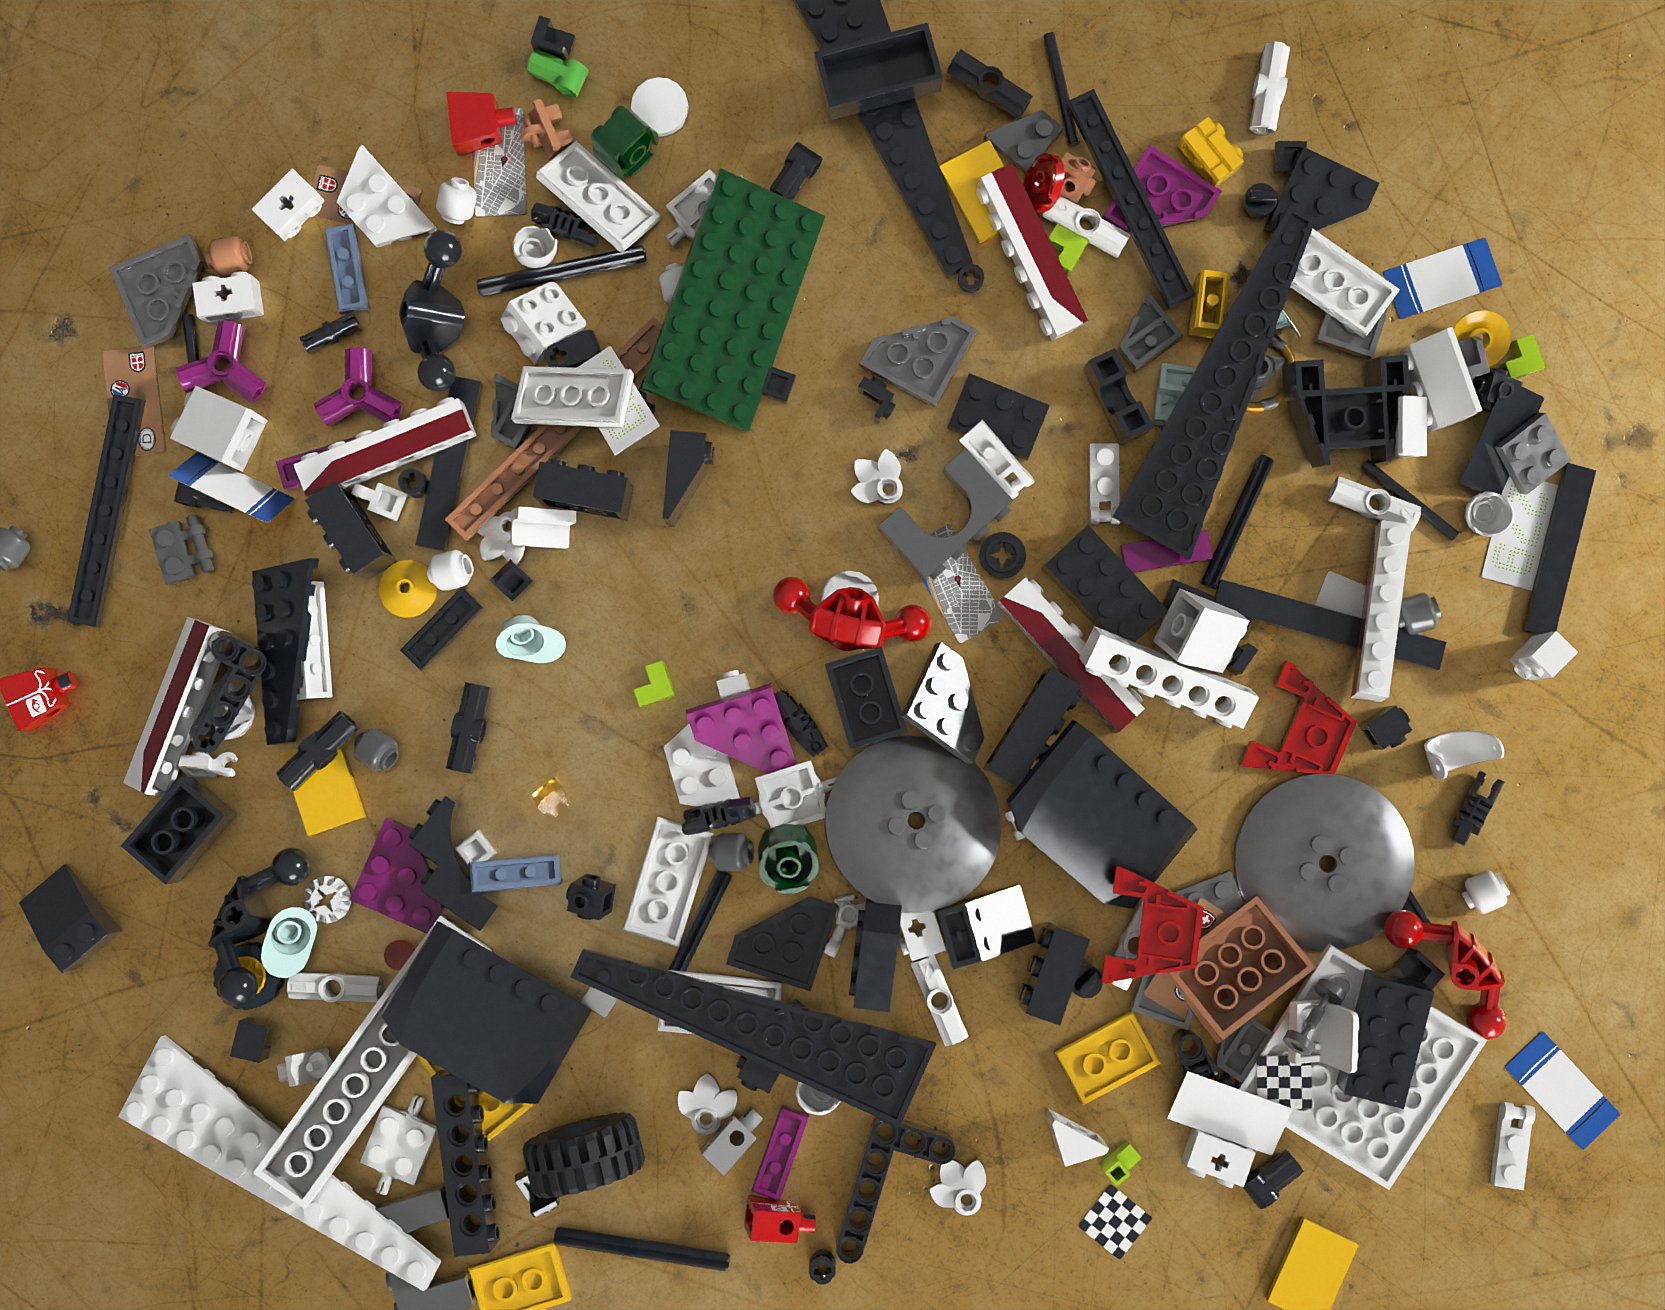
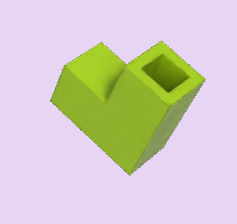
M1057 223L1049 240L1053 248L1061 251L1059 261L1066 275L1070 276L1089 240Z
M1534 334L1511 342L1510 347L1515 359L1499 366L1500 369L1508 372L1507 376L1514 379L1539 372L1546 368Z
M663 660L645 666L651 684L634 689L639 707L676 696Z
M1125 1141L1099 1165L1115 1186L1118 1187L1131 1175L1128 1170L1142 1158L1132 1145Z

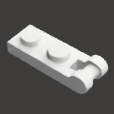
M983 420L959 439L1012 499L1019 495L1018 491L1024 486L1029 487L1035 482L1030 473L1022 467ZM1014 472L1017 478L1010 483L1005 477Z
M1090 443L1088 445L1090 525H1099L1100 522H1110V525H1119L1120 522L1112 518L1120 503L1119 444ZM1099 503H1109V510H1100Z
M1501 1102L1490 1177L1492 1185L1524 1190L1531 1128L1536 1114L1533 1106L1522 1105L1521 1107H1515L1513 1103ZM1513 1118L1519 1119L1518 1127L1511 1126Z

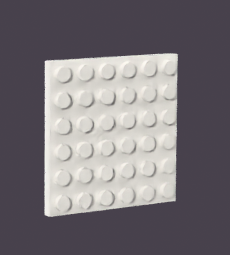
M1328 944L1316 962V968L1309 973L1292 1001L1322 999L1316 993L1314 987L1319 979H1327L1337 984L1346 993L1344 1001L1338 1006L1355 1011L1365 969H1372ZM1290 1004L1273 1029V1034L1260 1056H1288V1046L1284 1043L1283 1037L1289 1030ZM1431 1006L1404 1109L1344 1095L1336 1084L1339 1069L1320 1061L1311 1062L1312 1108L1293 1109L1285 1127L1390 1190L1487 1040ZM1257 1061L1243 1083L1239 1082L1237 1085L1239 1090L1256 1096Z

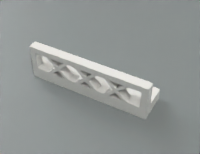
M311 581V584L316 585L314 596H309L308 611L312 618L306 661H301L299 676L304 677L303 687L299 688L300 694H298L297 690L296 701L332 698L324 582Z

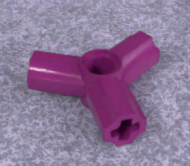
M226 320L218 321L213 349L209 357L176 367V373L185 393L193 391L195 386L203 388L223 382L250 404L260 398L267 384L239 363L245 331L243 325ZM223 361L230 362V367L227 370L217 371L218 364Z
M361 347L345 349V382L342 387L314 403L316 412L328 427L358 409H362L386 423L398 419L404 405L402 402L372 386V350ZM359 387H363V396L359 399H354V391Z

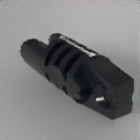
M537 202L531 209L532 221L541 225L542 228H548L550 232H555L568 239L571 238V240L592 248L597 247L599 241L594 234L598 236L600 234L576 213Z
M780 690V692L774 693L783 723L795 740L812 757L824 751L828 744L817 724L802 704H798L788 691Z
M1480 770L1466 796L1462 808L1453 822V825L1459 827L1453 841L1462 846L1466 845L1471 833L1479 835L1505 783L1497 779L1492 785L1488 798L1477 794L1486 780V773Z
M751 797L726 799L725 801L710 803L709 806L694 807L683 813L684 820L686 821L682 825V833L684 835H694L712 831L713 829H720L721 827H728L729 824L731 826L756 817L757 808Z

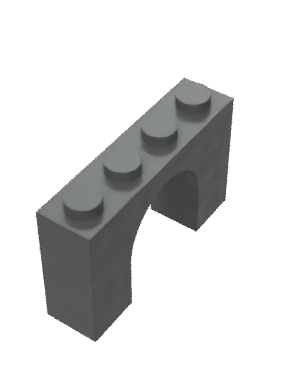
M967 449L963 450L943 470L944 475L962 493L968 503L969 519L962 531L946 538L931 536L925 533L901 506L878 527L882 535L924 581L928 577H931L933 580L936 579L946 569L943 564L952 557L956 561L968 550L965 544L972 538L976 541L981 539L990 530L987 525L992 520L996 519L999 522L1011 512L1008 506L1012 503L1013 499Z
M445 1183L385 1201L375 1206L376 1211L387 1220L391 1219L406 1234L420 1227L449 1218ZM468 1270L445 1278L432 1279L425 1291L420 1290L389 1271L386 1273L387 1287L389 1291L393 1290L396 1301L394 1303V1310H466L474 1307L477 1302Z

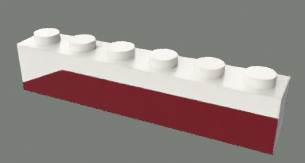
M1013 163L981 177L976 189L978 199L982 205H987L990 212L989 221L995 231L999 230L1003 239L1001 245L1007 257H1012L1015 263V275L1021 284H1025L1029 292L1027 293V300L1033 310L1037 309L1041 317L1039 324L1043 333L1046 336L1049 335L1053 341L1084 326L1088 322L1086 314Z
M446 398L437 403L438 406L432 409L422 408L413 411L410 417L405 420L395 419L383 424V428L375 432H372V430L364 431L355 436L356 439L350 442L340 441L331 444L328 447V451L320 454L313 452L302 456L301 461L293 465L307 498L311 497L334 481L349 488L354 486L355 483L359 484L477 436L464 403L459 398Z
M1381 520L1373 530L1351 698L1382 702L1389 697L1411 524Z
M1025 577L997 605L1058 672L1082 686L1078 693L1082 695L1081 697L1114 733L1120 732L1145 709L1140 704L1143 699L1133 688L1128 690L1126 687L1113 682L1111 676L1102 674L1101 677H1098L1085 670L1086 667L1079 658L1086 644L1081 639L1084 636L1074 623L1068 625L1061 617L1064 614L1055 602H1047L1042 596L1044 593L1043 589L1036 581L1032 579L1029 582Z
M187 617L123 781L124 784L144 794L163 797L173 786L180 769L178 766L180 755L186 754L191 741L190 729L205 705L221 663L208 648V640L214 632L224 629ZM229 640L219 641L216 645V651L225 652Z

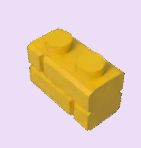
M1207 117L1195 128L1187 132L1180 139L1177 146L1202 178L1218 187L1241 168L1244 163L1242 159L1243 153L1236 144L1231 145L1224 137L1225 131L1221 124L1216 121L1213 123Z
M1201 270L1195 277L1194 292L1196 295L1192 299L1188 335L1214 338L1226 314L1230 273Z

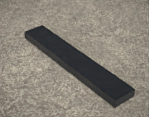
M456 376L454 383L450 386L448 398H459L464 403L474 426L483 383ZM470 439L435 453L415 545L446 552L452 526L445 518L456 508Z
M1567 463L1563 467L1522 630L1524 632L1538 635L1557 630L1596 470Z

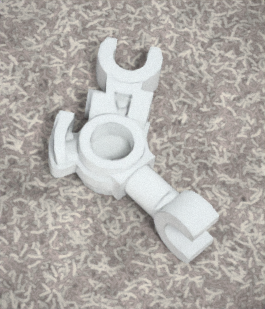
M847 894L839 896L834 900L839 906L835 914V923L837 925L823 951L833 958L837 954L847 930H851V928L857 925L859 910H865L866 901L859 902V904L850 903L852 900H857V896Z

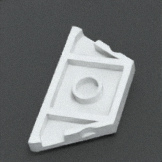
M361 145L338 197L337 203L377 248L390 245L396 240L404 241L412 239L414 235L425 232L430 234L437 231L438 229L368 150Z
M690 724L664 746L680 804L696 807L702 805L709 806L710 803L740 798L728 755L695 741Z

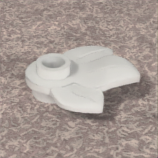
M885 449L878 463L867 459H857L855 461V474L860 483L853 487L851 493L864 503L879 500L885 504H892L898 501L902 495L903 486L898 479L901 465L896 456L891 451ZM891 485L894 491L892 494L887 495L883 492V487Z
M510 511L504 512L500 516H493L477 531L484 536L480 544V555L483 560H493L501 555L505 557L507 562L511 559L516 565L521 560L525 546L511 545V530L507 531L506 529L507 522H511Z
M708 1073L697 1081L693 1092L680 1091L678 1094L679 1110L683 1115L691 1119L693 1128L703 1135L715 1132L720 1126L721 1120L732 1115L737 1103L736 1090L720 1092L717 1081ZM709 1114L712 1121L705 1124L701 1121V1116Z
M976 1159L966 1168L954 1160L944 1165L941 1164L940 1179L942 1183L929 1189L935 1203L944 1208H954L961 1215L976 1213L981 1206L980 1192L986 1185V1174L981 1162ZM965 1194L972 1197L971 1202L968 1204L961 1202V1197Z

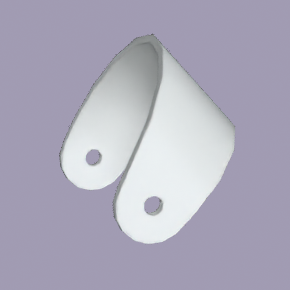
M1464 730L1437 735L1424 744L1433 778L1437 780L1445 779L1448 774L1447 771L1504 757V747L1499 738L1481 731Z

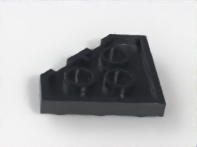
M1302 147L1297 153L1278 196L1277 205L1271 212L1264 230L1273 234L1289 205L1316 218L1313 229L1316 231L1368 210L1379 182L1306 147Z
M809 896L735 935L726 964L811 992L838 905Z

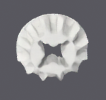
M322 876L313 880L305 889V896L302 902L305 904L306 910L314 916L317 922L332 923L340 920L348 912L351 905V900H349L351 893L346 883L334 876ZM322 892L325 895L337 893L330 900L331 907L328 905L317 906L320 903L319 901L323 899Z

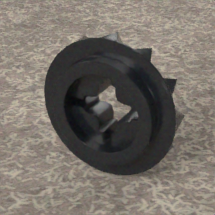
M998 532L990 535L985 539L980 548L981 566L990 576L1000 579L1013 577L1023 568L1026 560V550L1022 541L1008 532ZM1002 543H1004L1005 553L1015 555V557L1005 560L1003 568H1001L999 558L990 556V554L1000 551Z

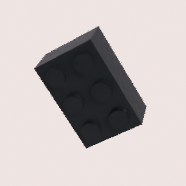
M549 459L548 463L539 462L533 497L544 506L628 521L634 486L627 477H624V473L620 471L607 470L606 474L596 472L595 467L578 464L577 468H571L566 466L564 461Z
M334 481L305 500L310 508L307 510V514L316 525L320 524L326 532L323 538L332 550L337 549L342 558L339 559V563L347 574L352 573L356 578L360 577L369 581L398 561L357 498L351 494L352 491Z
M882 647L825 664L850 750L908 733L905 721L901 717L902 711Z
M179 777L123 842L121 847L165 885L178 883L233 820L236 814L193 777Z
M866 899L865 910H859L849 995L855 996L853 1008L890 1012L902 905L876 903Z
M1048 922L1047 928H1041L1037 939V944H1040L1037 956L1032 955L1027 967V972H1030L1027 984L1022 983L1017 996V1000H1020L1019 1006L1026 1014L1060 1026L1090 942L1089 938L1081 933Z

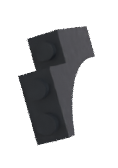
M445 796L442 801L436 799L426 812L430 815L424 825L418 823L410 833L408 838L412 842L409 846L438 866L436 870L429 868L421 879L420 883L424 885L421 891L466 923L481 931L498 906L481 893H471L470 882L462 872L452 847L451 818L455 802Z

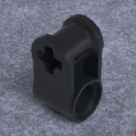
M585 330L550 345L546 350L545 359L548 367L577 368L600 353L601 348L594 331ZM561 354L564 362L558 364L555 356Z
M1179 1029L1172 1036L1171 1043L1184 1077L1187 1071L1208 1079H1219L1218 1071L1201 1038L1190 1029ZM1193 1038V1047L1188 1051H1182L1183 1041Z

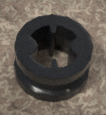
M967 264L960 270L958 276L960 289L967 293H975L982 287L984 272L978 265ZM968 272H972L975 278H979V282L975 280L974 285H968V280L963 279V276L967 277Z

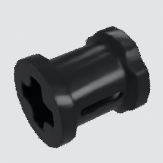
M408 468L399 475L398 485L409 496L422 498L427 494L429 480L419 470ZM416 479L420 481L419 485H414L413 488L409 486L410 482H415Z
M826 1249L817 1250L810 1257L809 1275L817 1284L825 1285L830 1283L836 1274L835 1257ZM819 1262H824L826 1271L821 1272L820 1267H818Z

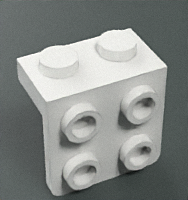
M548 282L509 301L500 319L505 330L514 337L524 355L528 356L534 365L544 360L546 350L550 345L582 331L586 326L584 318L555 282Z
M1322 999L1291 1001L1289 1007V1030L1302 1033L1306 1026L1304 1024L1314 1005H1319ZM1327 1002L1324 1007L1325 1013L1315 1030L1311 1029L1307 1035V1038L1315 1045V1049L1310 1056H1303L1288 1047V1061L1293 1064L1320 1061L1344 1072L1354 1073L1357 1070L1358 1015L1354 1011Z

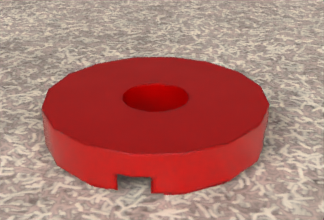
M1043 153L1035 158L1037 163L1034 167L1030 166L1023 184L1035 211L1039 213L1049 211L1056 204L1064 184L1065 171L1062 160L1059 156Z

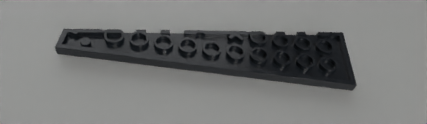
M793 0L820 51L891 32L880 0ZM915 98L856 113L946 278L948 279L959 273L967 264H973Z
M1292 205L1287 207L1112 518L1188 560L1191 559L1203 521L1208 508H1210L1213 494L1218 481H1220L1224 470L1223 467L1231 451L1236 432L1240 427L1265 359L1267 348L1275 332L1277 321L1284 308L1291 283L1295 278L1298 264L1303 256L1316 218Z
M585 948L582 950L570 978L897 1127H900L936 1047V1042Z

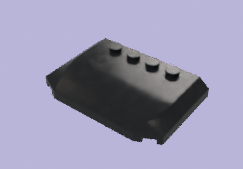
M1075 720L1068 724L1006 800L1014 816L1017 831L1102 903L1131 909L1137 905L1142 897L1113 893L1116 866H1121L1155 882L1198 830L1176 807L1093 733Z
M437 921L380 1015L397 1042L408 1050L504 1103L538 1104L592 1010Z

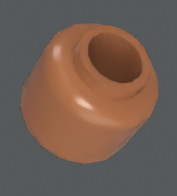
M237 236L212 240L209 244V252H205L208 267L215 269L217 274L222 277L231 276L234 272H246L249 264H252V254L248 243L241 241Z

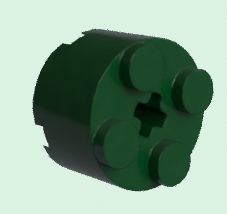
M618 106L603 126L600 125L593 130L591 134V140L594 141L593 153L619 178H624L623 175L626 173L631 177L649 162L653 156L650 149L653 144L658 145L659 135L631 109Z
M793 824L779 825L763 832L758 845L759 873L763 882L783 894H794L805 890L814 877L816 878L819 871L817 847L813 836L805 826Z

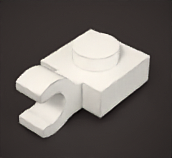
M355 483L351 493L358 498L370 502L367 510L394 521L398 520L407 497L406 493L381 483L377 484L375 490Z
M195 752L192 755H180L178 766L187 777L217 778V775L233 777L235 776V771L232 768H225V764L230 761L237 762L238 758L231 752L222 753L216 759H212L208 754Z

